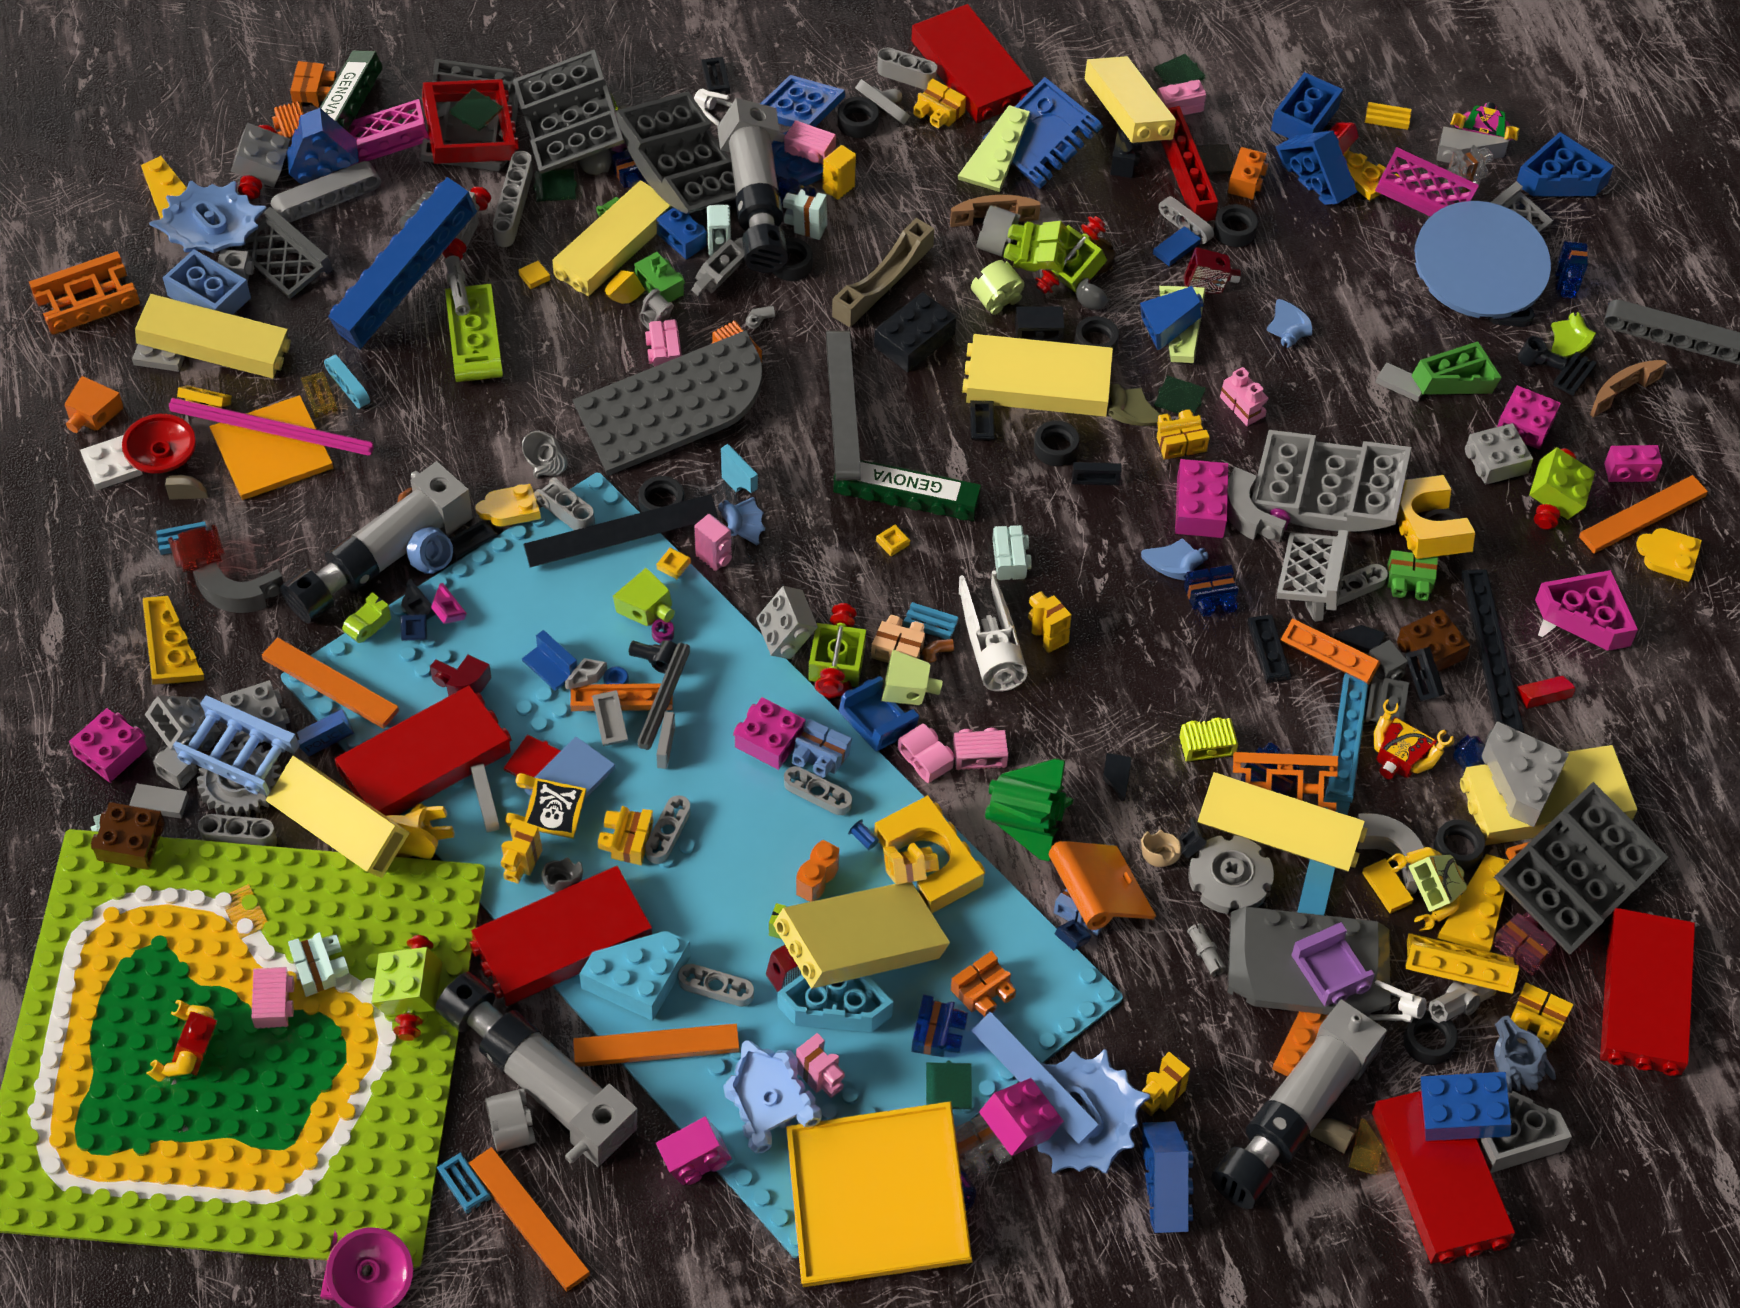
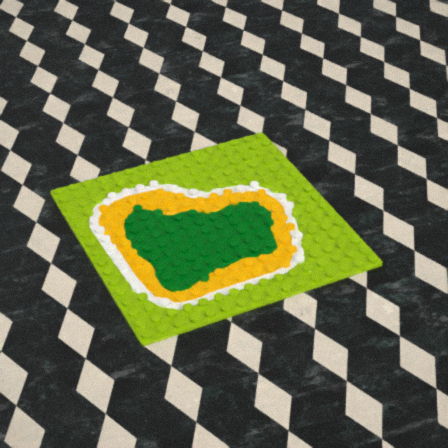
M67 830L64 835L0 1090V1233L327 1261L331 1251L334 1231L338 1235V1242L352 1231L375 1227L387 1230L400 1238L410 1252L413 1268L420 1267L459 1031L436 1010L415 1013L423 1020L422 1025L416 1027L421 1031V1035L412 1041L399 1039L398 1035L393 1032L396 1026H400L395 1021L396 1016L387 1017L371 1003L379 953L411 949L407 946V940L416 935L428 937L434 944L431 951L442 960L438 1001L442 992L459 975L469 972L472 956L469 942L473 941L471 930L475 929L477 925L485 867L482 864L395 857L383 878H380L365 871L340 852L160 837L150 868L147 870L97 861L95 853L91 849V841L94 834H98V832ZM249 884L254 895L247 894L242 899V906L245 910H252L259 903L268 922L264 924L263 929L239 939L224 908L228 909L231 902H233L231 899L233 896H230L228 893ZM243 918L237 923L239 933L248 934L253 929V923L248 918ZM319 932L322 938L337 935L342 951L328 957L331 961L344 956L349 973L337 978L336 986L306 997L288 941L298 938L300 942L312 939ZM287 967L289 976H294V992H289V1000H293V1017H288L287 1027L255 1028L252 1021L253 969ZM181 1000L189 1005L211 1008L215 1014L214 1019L217 1020L216 1029L197 1076L190 1073L173 1077L166 1076L162 1081L158 1082L146 1074L153 1069L150 1065L153 1060L159 1061L164 1066L172 1062L177 1043L186 1024V1021L171 1014V1012H176L179 1008V1005L175 1002ZM185 1125L188 1130L183 1132L182 1128Z

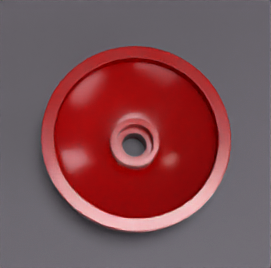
M153 414L137 420L127 429L122 439V450L127 462L134 468L147 473H165L179 468L190 459L196 446L195 434L189 423L171 414Z

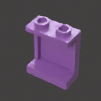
M1342 922L1295 942L1291 955L1324 1007L1333 1003L1337 1005L1341 999L1345 1001L1348 996L1355 993H1365L1371 988L1375 976L1372 970L1365 971L1344 939L1347 930Z

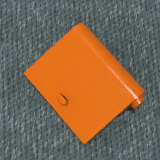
M1059 841L1050 849L1049 857L1088 929H1100L1106 926L1113 917L1154 919L1156 917L1117 846Z

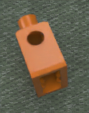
M82 376L65 402V408L70 418L66 426L74 433H77L83 426L94 431L99 430L124 408L120 393Z

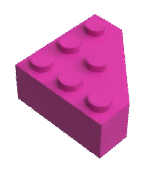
M1611 570L1541 583L1535 601L1544 620L1607 651L1632 645L1638 629Z

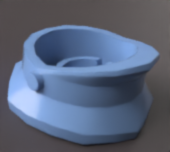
M427 527L416 531L406 547L410 564L417 570L427 574H434L446 567L453 555V545L450 539L436 527Z

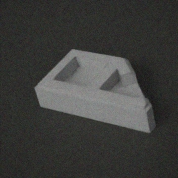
M1307 579L1301 581L1303 586L1311 583ZM1318 588L1310 591L1311 593H1320ZM1305 601L1306 608L1315 622L1322 621L1324 603Z
M584 658L565 681V688L573 689L598 683L607 670V663Z

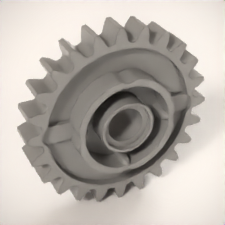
M241 741L238 747H234L230 743L229 749L225 750L219 760L232 766L244 747L243 742ZM260 745L253 751L242 771L255 775L270 750L264 752L263 746ZM277 760L264 779L270 792L282 773ZM199 768L201 775L197 777L199 794H201L203 803L207 802L209 810L215 808L217 815L224 811L225 815L228 816L235 813L236 816L240 817L241 813H245L247 817H250L252 810L260 813V806L269 807L266 801L268 796L261 793L253 794L246 790L243 785L207 769Z

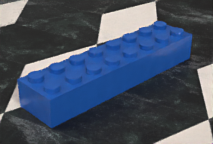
M448 177L435 187L434 193L421 203L417 213L406 221L405 227L399 234H395L392 237L390 244L376 256L375 262L370 268L362 272L358 282L346 291L345 297L340 303L332 307L328 317L341 337L358 349L365 345L477 213L469 191Z

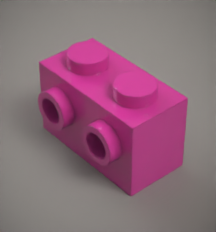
M1658 445L1611 446L1604 463L1608 482L1656 481L1662 466Z

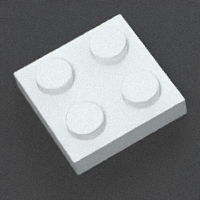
M124 435L80 450L96 491L143 475L142 471L131 466L124 457L122 450Z

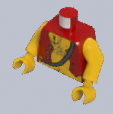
M1389 699L1386 700L1383 704L1385 713L1383 716H1380L1374 731V749L1378 752L1377 761L1383 765L1379 770L1380 774L1386 779H1392L1396 773L1404 778H1408L1413 773L1418 774L1432 769L1444 753V747L1453 745L1454 737L1451 736L1448 742H1442V738L1447 732L1442 730L1437 735L1439 743L1436 745L1437 740L1396 717L1391 720V716L1397 713L1399 706L1397 703L1394 711H1388L1386 705Z
M181 1000L175 1002L179 1005V1008L176 1012H171V1014L186 1021V1024L177 1043L172 1062L164 1066L159 1061L153 1060L150 1063L153 1069L146 1074L158 1082L162 1081L166 1076L173 1077L189 1073L197 1076L216 1029L217 1020L214 1019L215 1014L211 1008L189 1005Z

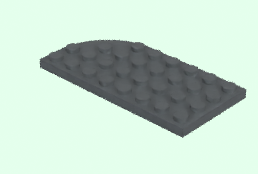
M745 330L573 399V404L607 476L735 424L751 409L758 398L763 378L762 364L759 354Z

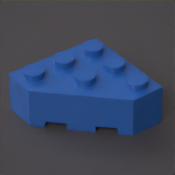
M321 108L301 115L299 126L295 129L292 137L291 147H288L287 150L289 175L300 184H304L359 162L356 138Z
M1334 130L1295 135L1276 146L1283 167L1289 172L1294 171L1299 176L1298 181L1309 191L1315 190L1320 195L1319 200L1324 205L1337 204L1357 193L1355 181L1349 172L1347 160L1342 154L1339 140Z
M1559 132L1520 167L1517 182L1523 186L1522 190L1532 196H1596L1608 185L1614 166Z
M1175 1121L1142 1123V1152L1146 1170H1149L1148 1173H1145L1150 1207H1154V1209L1149 1210L1150 1222L1154 1233L1188 1232V1221H1193L1192 1204H1188V1195L1193 1194V1181L1188 1176V1168H1193L1192 1151H1189L1188 1142L1184 1141L1183 1131H1179Z

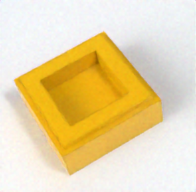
M539 261L519 269V276L530 289L550 281V274Z
M896 524L876 536L877 543L890 556L895 555L910 545V539Z
M669 548L656 566L659 571L678 579L690 565L691 558Z

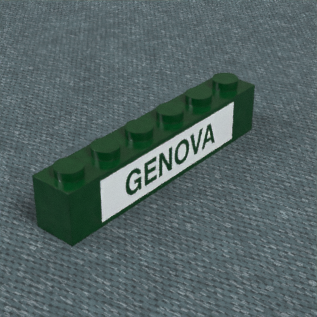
M352 50L320 106L323 111L346 131L349 130L382 71V63L376 51Z
M860 460V480L836 481V475H834V493L863 498L868 501L882 502L892 506L897 505L912 510H921L936 515H945L959 520L974 521L980 500V484Z

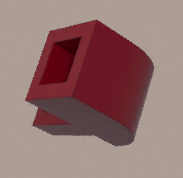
M467 655L457 669L436 659L430 666L432 680L440 687H447L448 696L468 685L475 693H481L491 680L490 665L471 655Z

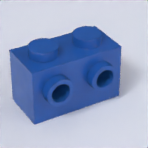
M672 208L656 218L657 234L685 259H688L707 246L706 229L703 225L695 222L689 213L686 214Z

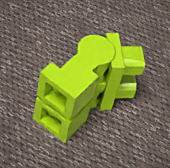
M1028 221L1024 226L1012 224L1008 230V238L1017 240V245L1009 243L1006 246L1004 257L1014 261L1013 267H1021L1026 271L1034 272L1039 269H1053L1055 272L1063 271L1066 257L1064 250H1067L1070 231L1062 221L1043 222V225H1037Z

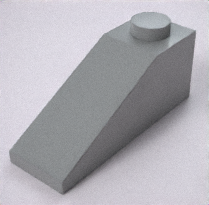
M1443 127L1436 161L1462 164L1465 154L1469 152L1477 161L1502 158L1505 156L1509 139L1506 140L1503 137ZM1467 158L1466 163H1471L1472 161Z

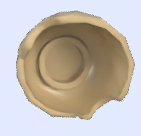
M1159 830L1156 834L1150 835L1147 831L1141 839L1143 858L1152 866L1166 867L1176 863L1180 858L1181 844L1173 834L1164 833L1162 830Z

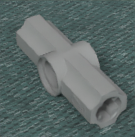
M1455 981L1449 986L1446 994L1429 1003L1428 1010L1431 1013L1432 1019L1438 1023L1447 1021L1462 1012L1466 1015H1471L1476 1011L1480 1002L1495 995L1496 990Z

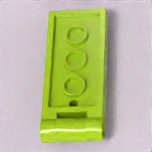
M491 284L465 286L470 312L464 316L456 314L451 288L445 289L456 382L503 377Z

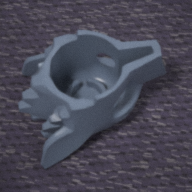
M1504 1016L1495 1023L1500 1037L1494 1048V1057L1499 1072H1506L1508 1092H1512V1087L1516 1091H1521V1084L1529 1091L1532 1089L1534 1091L1538 1090L1537 1083L1542 1080L1545 1073L1552 1080L1556 1079L1555 1070L1547 1059V1051L1536 1035L1519 1028L1509 1016Z

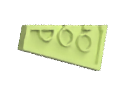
M1009 105L958 175V180L1000 192L1029 120L1030 111Z
M1159 286L1160 296L1187 287ZM1193 287L1196 294L1201 295L1204 303L1205 288ZM1201 318L1168 343L1171 362L1194 363Z

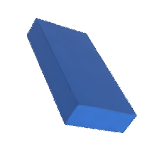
M1184 226L1155 247L1153 255L1166 265L1171 266L1198 246L1201 238Z

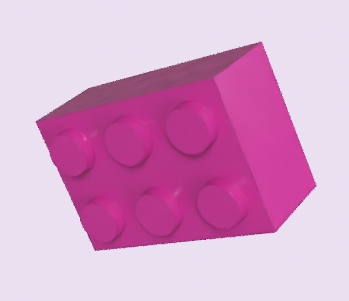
M1180 459L1177 475L1175 534L1223 538L1227 522L1228 463Z

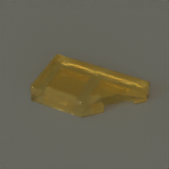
M1362 1118L1359 1123L1348 1167L1376 1175L1383 1146L1367 1121Z

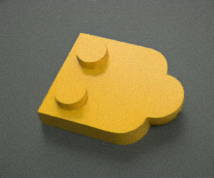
M521 484L489 492L485 500L477 503L475 507L476 513L481 519L491 520V523L496 526H508L541 519L540 510L531 484Z
M1659 528L1652 534H1642L1639 536L1636 546L1638 552L1645 556L1644 563L1650 570L1689 582L1702 540Z

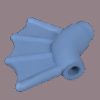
M751 497L736 505L730 504L727 500H724V503L721 502L718 505V510L727 522L728 528L731 530V536L738 534L753 544L758 545L759 535L762 531H765V527H763L761 522L764 512L757 507L755 498Z

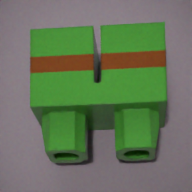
M1391 550L1387 564V572H1389L1387 588H1391L1392 596L1402 598L1406 596L1407 591H1415V598L1417 600L1427 601L1436 580L1438 556L1421 559L1414 558L1413 561V553Z

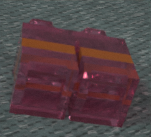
M1528 912L1523 915L1518 913L1497 932L1493 945L1509 957L1515 956L1514 962L1532 976L1544 960L1551 956L1557 941L1546 930L1544 932L1536 927L1539 923Z

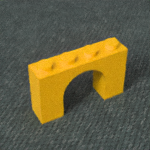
M1444 475L1408 479L1404 482L1396 521L1399 525L1400 534L1405 536L1407 547L1409 550H1412L1416 559L1473 552L1475 531L1468 518L1432 521L1417 515L1424 511L1449 508L1451 487Z
M928 795L875 823L874 835L879 839V844L882 848L894 846L899 850L916 841H930L941 846L948 854L949 861L943 868L927 876V879L917 881L916 884L917 891L931 913L983 886L985 875L983 865L980 861H975L968 844L959 839L954 825L950 821H946L939 804L933 803Z

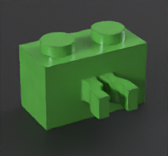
M658 252L634 264L635 274L648 293L658 288L661 291V296L668 303L684 295L685 281L681 273L676 272L671 267L670 262Z

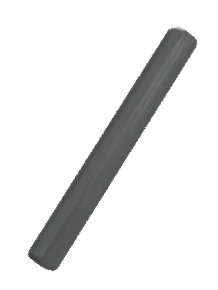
M681 642L676 646L637 741L638 747L641 749L649 750L652 747L664 713L667 710L689 656L690 646Z

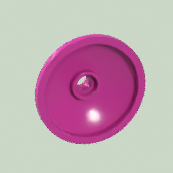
M375 1227L357 1229L341 1238L332 1249L326 1264L328 1289L334 1300L343 1308H393L408 1292L413 1277L412 1258L403 1241L395 1234ZM365 1265L371 1267V1273L368 1276L362 1274V1268Z

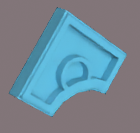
M727 444L722 447V478L736 493L743 488L750 493L757 490L758 474L730 445Z

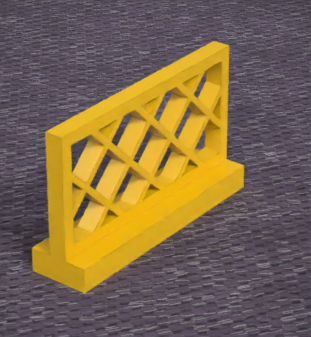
M1408 934L1406 969L1513 994L1519 971V965H1515L1514 957Z

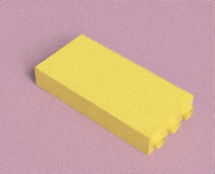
M974 334L973 343H968L967 357H971V361H966L965 375H969V378L963 381L962 393H967L966 403H970V400L994 401L995 406L1106 417L1113 348Z
M1613 745L1567 752L1569 755L1535 827L1510 817L1506 809L1507 804L1492 780V773L1488 765L1466 767L1464 775L1460 779V787L1462 792L1467 795L1469 813L1474 815L1475 825L1484 834L1486 845L1534 838L1592 782L1633 820L1637 807Z
M912 882L892 884L784 907L773 924L811 989L940 959L950 944Z

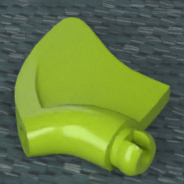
M1573 312L1569 315V320L1553 322L1551 324L1554 334V343L1551 351L1567 358L1573 357L1576 352L1582 353L1590 347L1596 332L1587 328L1584 318L1579 312L1576 313V316H1574Z

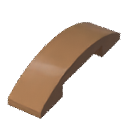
M989 195L973 198L951 208L950 227L973 225L974 218H985L990 206H996L1021 215L1019 222L1039 220L1040 201L1016 195Z
M1665 360L1641 362L1613 375L1598 392L1590 415L1594 418L1609 409L1615 395L1633 384L1639 382L1645 388L1662 378L1667 362Z

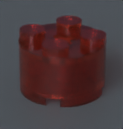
M211 525L212 530L209 531L204 526L179 533V539L173 541L172 537L168 538L177 568H182L183 572L197 569V564L207 562L208 565L215 561L216 563L222 561L221 556L225 552L216 525Z

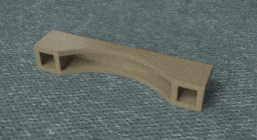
M915 218L902 231L891 251L873 272L857 283L846 285L833 298L832 317L851 328L933 247L934 228Z

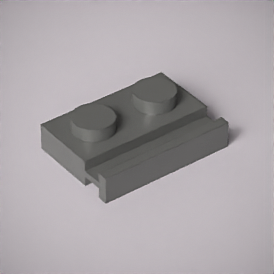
M1373 676L1365 722L1370 720L1375 721L1377 724L1380 716H1383L1385 713L1383 704L1388 699L1389 702L1386 705L1388 711H1394L1397 703L1399 706L1397 713L1391 716V720L1396 717L1404 721L1409 682L1389 678L1379 679L1377 676Z

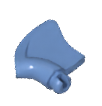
M1278 299L1275 305L1274 320L1267 327V331L1281 337V344L1283 346L1288 344L1287 348H1289L1301 337L1312 335V324L1307 315L1299 308L1282 299Z
M1180 539L1166 547L1141 551L1142 559L1153 569L1178 580L1192 579L1193 570L1203 564V561H1206L1209 555L1208 552H1204V548L1194 550L1184 539Z

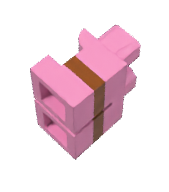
M1242 367L1234 371L1231 377L1224 380L1220 398L1246 426H1249L1266 416V409L1263 405L1268 401V397L1263 393V387L1259 383L1253 382L1248 377L1249 372Z
M816 1033L796 1049V1057L798 1058L797 1070L801 1078L816 1093L823 1089L832 1098L843 1089L844 1084L841 1081L845 1077V1073L838 1066L839 1056L836 1054L827 1055L824 1052L825 1040Z

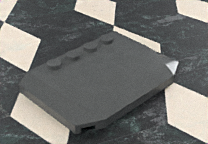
M435 59L432 82L502 79L504 90H508L509 94L507 105L511 104L512 118L510 119L515 122L516 128L519 100L513 83L512 69ZM495 100L436 102L444 145L504 142ZM423 138L421 161L434 163L430 140ZM508 160L441 164L500 171Z
M1243 907L1234 910L1230 915L1227 992L1232 995L1235 992L1247 998L1246 1002L1256 1007L1329 1015L1336 1005L1333 1003L1324 1007L1291 955L1295 942L1342 922L1347 930L1344 939L1365 971L1372 970L1375 974L1371 988L1363 994L1355 993L1348 996L1345 1002L1367 1017L1372 1012L1383 1009V1012L1389 1011L1390 991L1375 984V981L1379 980L1390 985L1389 929L1377 921Z

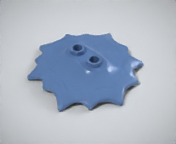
M189 181L187 189L180 196H166L169 207L162 210L163 218L151 221L149 225L164 232L169 237L171 243L182 245L186 253L191 252L193 249L215 253L228 247L245 245V239L248 235L258 229L256 219L267 207L252 205L249 203L247 195H238L236 190L237 183L235 181L224 187H218L214 184L208 187H201L193 181Z
M1106 1049L1093 1059L1086 1060L1074 1051L1064 1061L1056 1065L1041 1063L1077 1102H1082V1107L1101 1127L1080 1146L1060 1125L1049 1140L1037 1145L1038 1152L1045 1153L1052 1158L1051 1172L1054 1174L1066 1168H1074L1082 1172L1089 1167L1097 1168L1102 1173H1108L1115 1157L1121 1151L1134 1147L1135 1144L1132 1140L1131 1132L1138 1126L1137 1112L1140 1106L1150 1099L1151 1095L1133 1088L1129 1083L1126 1070H1115L1111 1067Z

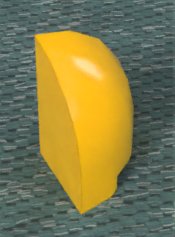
M622 270L608 283L605 289L606 295L610 299L621 304L634 301L645 291V288L634 272Z

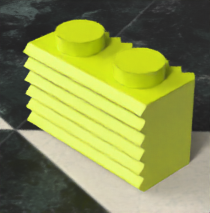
M1218 717L1207 722L1203 721L1202 723L1190 721L1181 726L1179 737L1186 762L1233 756V752H1237L1238 742L1230 718L1223 719Z

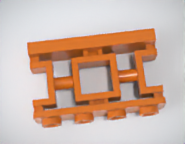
M118 251L29 281L38 307L50 303L53 309L43 313L52 335L140 304L137 290L133 283L121 286L118 281L119 278L127 276ZM111 279V281L99 284V281ZM93 287L95 288L97 295L80 301H76L73 295ZM116 289L117 291L106 296L104 295L105 292ZM65 293H66V295H67V296H65V297H62V298H59V299H56V300L54 299V297L59 296V295H62V294H65ZM72 305V308L63 311L59 310V308Z
M1233 752V773H1246V783L1271 791L1272 774L1298 775V800L1302 801L1303 794H1318V806L1327 807L1329 810L1336 812V803L1323 802L1324 776L1337 777L1338 756ZM1241 763L1277 764V769H1267L1266 782L1251 781V768H1241ZM1293 765L1329 766V771H1319L1318 784L1303 783V770H1293Z

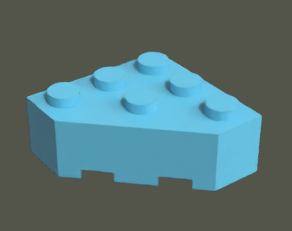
M663 931L594 951L579 973L581 989L653 1021L677 981L680 968L686 965L691 957L690 941L668 931Z
M800 975L778 991V1008L795 1026L873 1032L889 1020L893 1013V1001L869 976L811 989L803 975Z

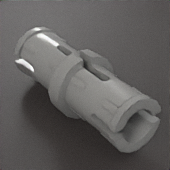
M1202 923L1197 924L1198 929L1196 925L1191 926L1187 933L1197 948L1196 954L1199 958L1203 959L1212 977L1216 976L1215 971L1217 975L1222 974L1226 967L1216 951V944L1211 942Z

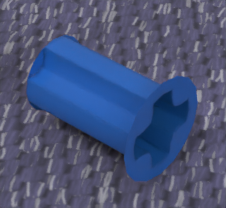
M861 819L851 827L848 834L854 835L868 850H871L879 842V839L862 823L863 819Z

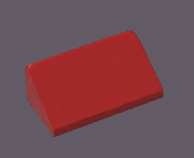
M1336 122L1329 130H1334L1339 140L1342 154L1359 137L1355 123Z
M1562 675L1517 686L1516 689L1527 709L1572 698L1576 688Z

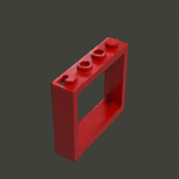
M502 79L423 82L422 101L434 164L511 160L515 151L519 150L518 137H514L515 122L510 119L512 118L511 104L507 105L509 94L508 90H504ZM496 101L504 142L443 144L436 102Z

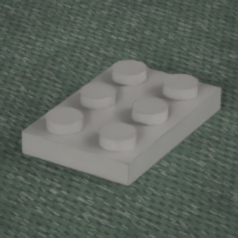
M138 344L132 361L136 366L179 372L185 356Z

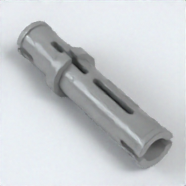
M449 256L445 260L448 271L446 277L451 285L456 314L464 316L470 312L464 284L465 274L461 270L459 257Z

